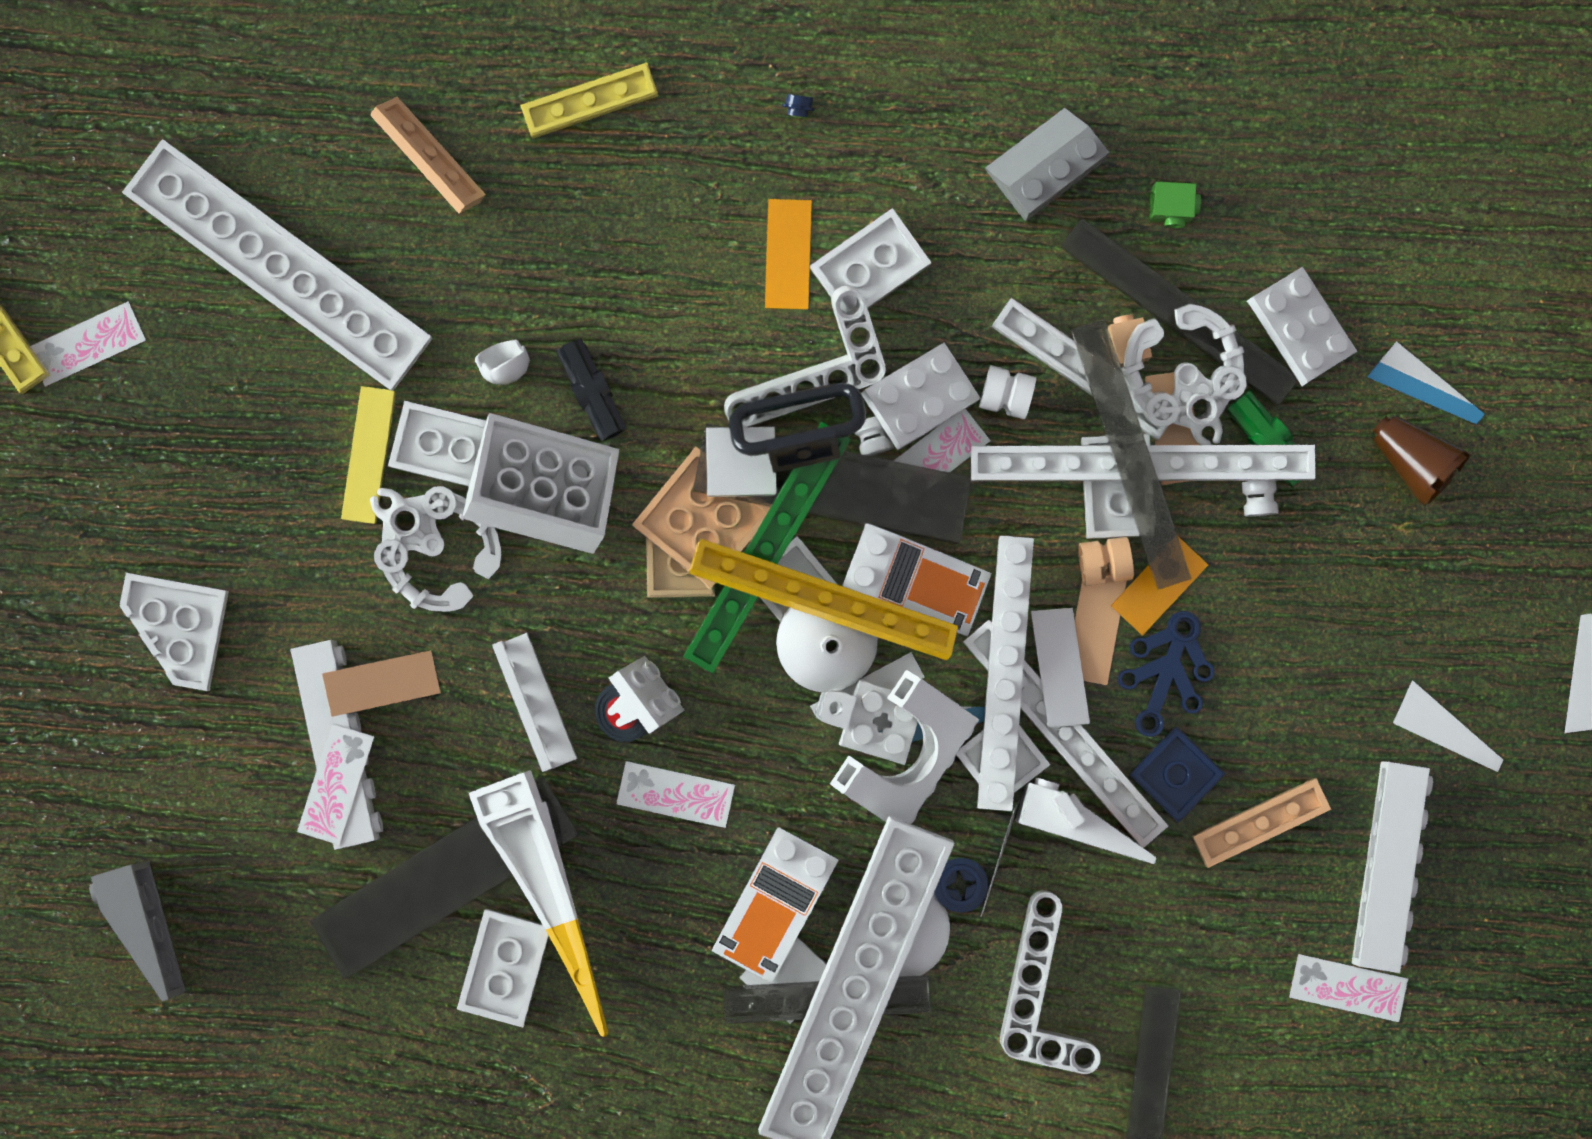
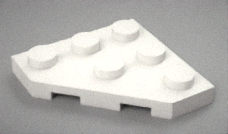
M126 573L120 608L126 617L130 618L138 630L141 639L166 671V675L171 683L176 686L210 691L229 591Z

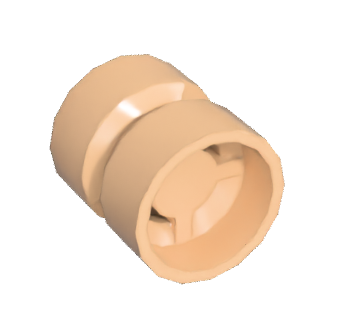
M1127 537L1108 539L1105 545H1102L1099 541L1079 543V564L1084 586L1104 584L1107 578H1110L1113 583L1133 580V559Z

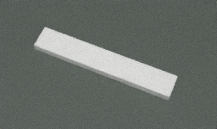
M1013 298L1009 300L991 326L1146 434H1150L1155 440L1158 441L1168 427H1160L1148 421L1144 411L1135 399L1130 397L1128 390L1131 388L1125 375L1123 376L1115 368Z

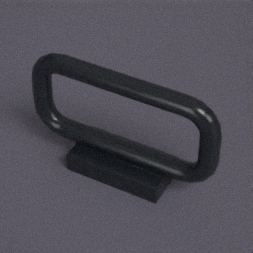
M844 382L751 401L737 407L729 418L731 442L738 452L747 456L768 454L773 473L841 458L837 438L852 435L860 430L866 421V409L859 389L852 384ZM838 396H844L850 400L853 416L845 423L759 442H748L745 440L742 422L751 415Z

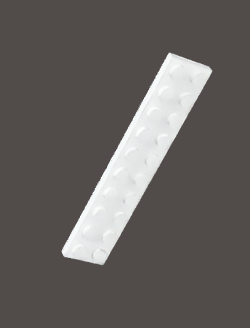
M163 139L122 191L132 201L391 391L395 390L433 339L421 328Z
M888 817L758 1128L760 1135L772 1139H831L955 844L953 840L896 818Z

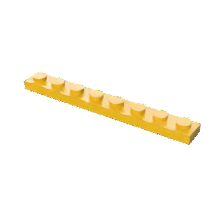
M701 538L697 544L689 574L944 660H948L952 655L958 629L957 625Z

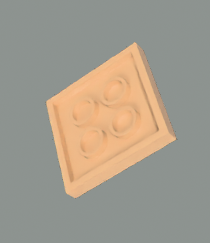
M695 447L634 521L632 526L682 567L690 571L700 538L742 552L753 538L771 506L759 496L707 497L706 454ZM695 576L710 589L716 584L713 581Z

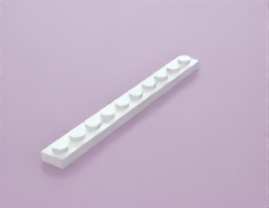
M1315 445L971 446V481L1315 480Z

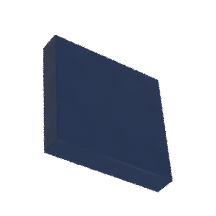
M1175 726L1128 775L1179 823L1220 781L1225 773Z

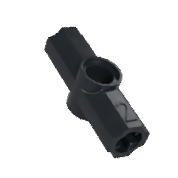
M582 338L573 340L556 350L571 381L572 391L582 410H586L601 442L612 439L627 430L611 398L613 394L601 370H597Z

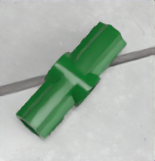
M1250 390L1226 409L1246 433L1250 445H1295L1292 441L1293 436L1288 428L1278 418L1272 417ZM1285 480V482H1286L1290 487H1293L1295 484H1297L1299 481H1301V480Z

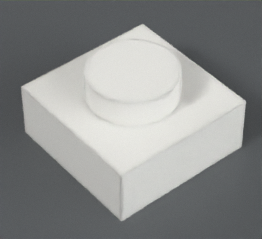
M1061 791L1051 798L1070 828L1075 829L1085 822L1081 813L1086 810L1074 793L1068 796L1066 792Z

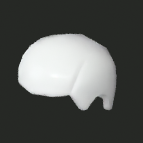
M510 340L493 345L481 351L475 357L483 378L490 383L499 385L516 382L526 373L530 362L525 346H521L518 340Z

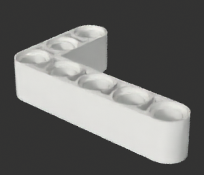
M848 285L841 286L835 290L831 298L832 308L847 355L729 395L724 404L728 420L732 414V408L737 403L764 399L768 393L774 391L781 395L796 392L797 385L802 381L812 382L813 388L829 385L828 377L835 370L845 372L844 380L841 383L852 384L858 389L880 381L885 375V363L866 302L860 292ZM846 295L856 296V306L850 311L840 309V302ZM855 328H865L867 334L863 341L854 343L850 340L851 332ZM865 360H876L877 366L874 372L870 374H862L860 372L861 364ZM829 399L751 415L743 420L742 425L743 427H748Z
M1040 890L1035 892L1028 902L1000 1033V1044L1005 1053L1014 1059L1076 1073L1089 1074L1094 1072L1101 1062L1099 1050L1089 1040L1037 1028L1062 913L1060 899L1050 891ZM1044 897H1049L1054 903L1053 911L1046 916L1038 914L1036 910L1038 901ZM1036 931L1044 932L1047 937L1046 944L1040 949L1031 948L1029 944L1030 936ZM1026 966H1038L1040 972L1036 981H1023L1022 972ZM1019 1000H1031L1032 1010L1028 1015L1019 1016L1015 1013V1005ZM1014 1033H1021L1025 1036L1024 1045L1017 1050L1009 1048L1007 1045L1009 1036ZM1054 1040L1058 1042V1051L1054 1056L1045 1057L1042 1055L1041 1047L1046 1041ZM1081 1048H1089L1092 1052L1091 1060L1086 1064L1075 1062V1054Z

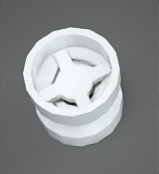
M876 416L867 418L862 428L855 433V435L860 437L861 444L859 449L862 457L880 454L894 448L891 439L887 436Z
M1276 480L1242 482V492L1246 495L1247 503L1244 505L1245 517L1279 514L1278 503L1274 501V493L1277 490Z

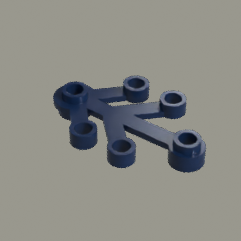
M1180 611L1173 614L1167 622L1166 629L1146 638H1135L1129 644L1131 655L1136 658H1143L1150 653V649L1171 641L1165 656L1134 670H1123L1117 677L1119 686L1125 690L1135 688L1138 682L1159 673L1146 710L1141 711L1135 719L1136 730L1143 736L1153 737L1162 731L1164 720L1160 712L1172 679L1182 697L1181 708L1186 713H1197L1203 706L1201 697L1195 694L1180 661L1185 647L1194 664L1192 669L1193 677L1197 681L1206 682L1214 676V668L1206 661L1197 641L1201 632L1200 621L1191 612ZM1180 622H1186L1189 626V631L1185 635L1180 634L1177 630ZM1138 641L1145 644L1146 650L1143 654H1137L1134 651V645ZM1201 665H1205L1209 669V675L1206 678H1201L1198 675L1197 671ZM1126 673H1130L1134 677V682L1131 686H1126L1122 681V677ZM1189 697H1194L1197 700V707L1194 710H1190L1186 706V700ZM1148 716L1154 720V726L1150 730L1145 729L1142 725L1143 719Z

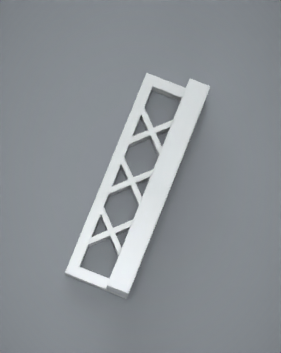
M525 633L508 641L492 644L542 772L578 759L529 634Z

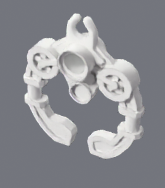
M1188 304L1175 309L1176 325L1180 329L1194 330L1205 325L1212 331L1214 339L1221 337L1225 352L1220 354L1221 360L1224 361V366L1214 370L1210 379L1205 378L1198 368L1191 363L1184 362L1179 364L1174 371V391L1172 395H1169L1165 392L1152 393L1150 391L1152 389L1151 384H1143L1139 370L1144 368L1141 361L1144 349L1157 345L1164 336V330L1155 318L1138 324L1128 340L1124 355V367L1120 369L1122 375H1126L1131 388L1128 390L1130 397L1135 399L1149 422L1160 427L1169 426L1174 423L1190 428L1194 439L1200 445H1211L1210 441L1202 436L1203 429L1211 426L1215 431L1212 439L1213 443H1220L1223 429L1219 417L1228 402L1241 396L1247 386L1242 355L1244 350L1242 346H1238L1233 333L1236 331L1235 325H1229L1221 316L1199 305ZM1204 399L1206 410L1202 415L1195 417L1192 412L1193 404L1197 400Z
M444 486L433 487L426 491L425 495L405 499L392 489L379 488L377 491L378 495L390 497L392 504L390 508L382 509L379 505L378 497L372 496L370 498L373 512L383 521L382 543L377 546L374 552V560L393 586L392 590L396 594L400 592L411 602L410 606L413 609L418 606L431 611L446 612L463 608L474 596L465 583L459 582L450 585L441 596L429 594L430 592L426 589L420 593L408 582L412 576L408 573L405 574L403 568L409 560V550H415L428 556H437L443 551L444 540L436 527V519H446L455 512L460 514L458 517L461 520H464L462 518L466 498L453 493L452 490ZM402 511H409L415 517V525L408 531L400 529L396 523V518ZM474 522L480 527L476 533L482 536L485 548L476 556L473 569L477 574L489 579L500 567L501 546L499 536L495 527Z

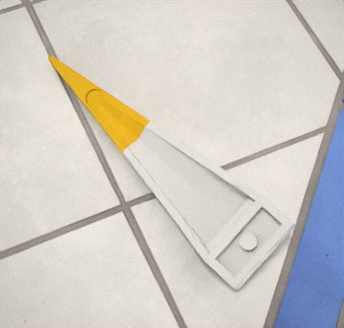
M531 770L470 792L469 795L480 826L504 860L543 924L573 979L599 1034L602 1037L607 1036L608 1028L547 803H542Z

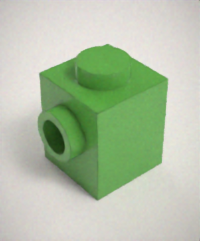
M1155 182L1152 186L1149 222L1165 223L1167 228H1184L1185 224H1190L1194 219L1195 214L1199 215L1201 195L1196 194V184Z

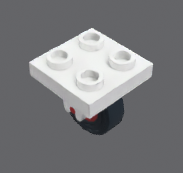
M646 656L634 661L609 677L612 684L605 687L597 697L595 704V717L600 729L608 737L619 742H631L644 736L647 732L650 734L684 711L677 693L668 688L660 677L658 667L649 661Z

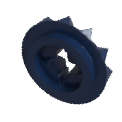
M954 858L947 861L934 892L938 901L948 910L958 913L969 912L977 908L984 901L988 891V879L982 867L973 860ZM958 870L964 880L975 881L974 884H970V886L965 888V899L963 900L957 889H946V886L956 882Z

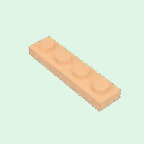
M398 97L374 108L371 113L372 118L459 214L483 200L486 194Z
M1313 778L1193 835L1192 838L1205 866L1209 868L1331 810L1318 780Z

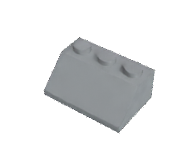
M1064 108L993 161L985 170L1026 222L1104 163L1109 155V151L1086 123Z

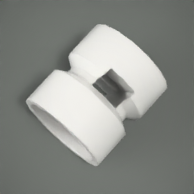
M990 365L979 408L998 412L1003 408L1007 415L1025 420L1032 400L1036 377L1019 372L1013 377L1010 376L1009 370Z

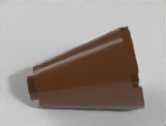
M1397 415L1392 419L1386 416L1373 430L1377 435L1374 439L1375 444L1417 500L1424 506L1430 504L1449 485L1457 470L1461 471L1471 457L1466 450Z

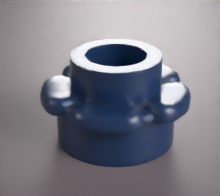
M787 94L786 104L782 103L783 107L788 108L787 114L793 116L807 117L808 111H814L815 109L812 108L813 97Z

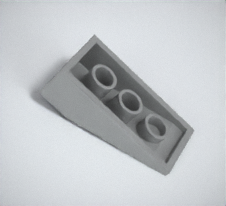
M145 861L91 876L93 884H90L89 889L93 902L99 905L100 911L161 1001L186 992L150 862Z

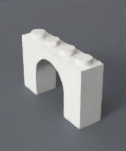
M906 670L887 699L912 715L920 724L923 733V745L919 757L905 772L895 776H882L848 756L830 785L885 822H887L890 816L912 824L927 797L934 792L936 784L945 770L954 762L955 755L963 743L972 735L979 719L923 679Z

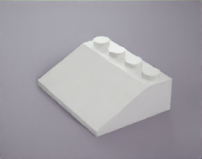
M489 413L471 477L462 519L594 554L605 535L619 449Z

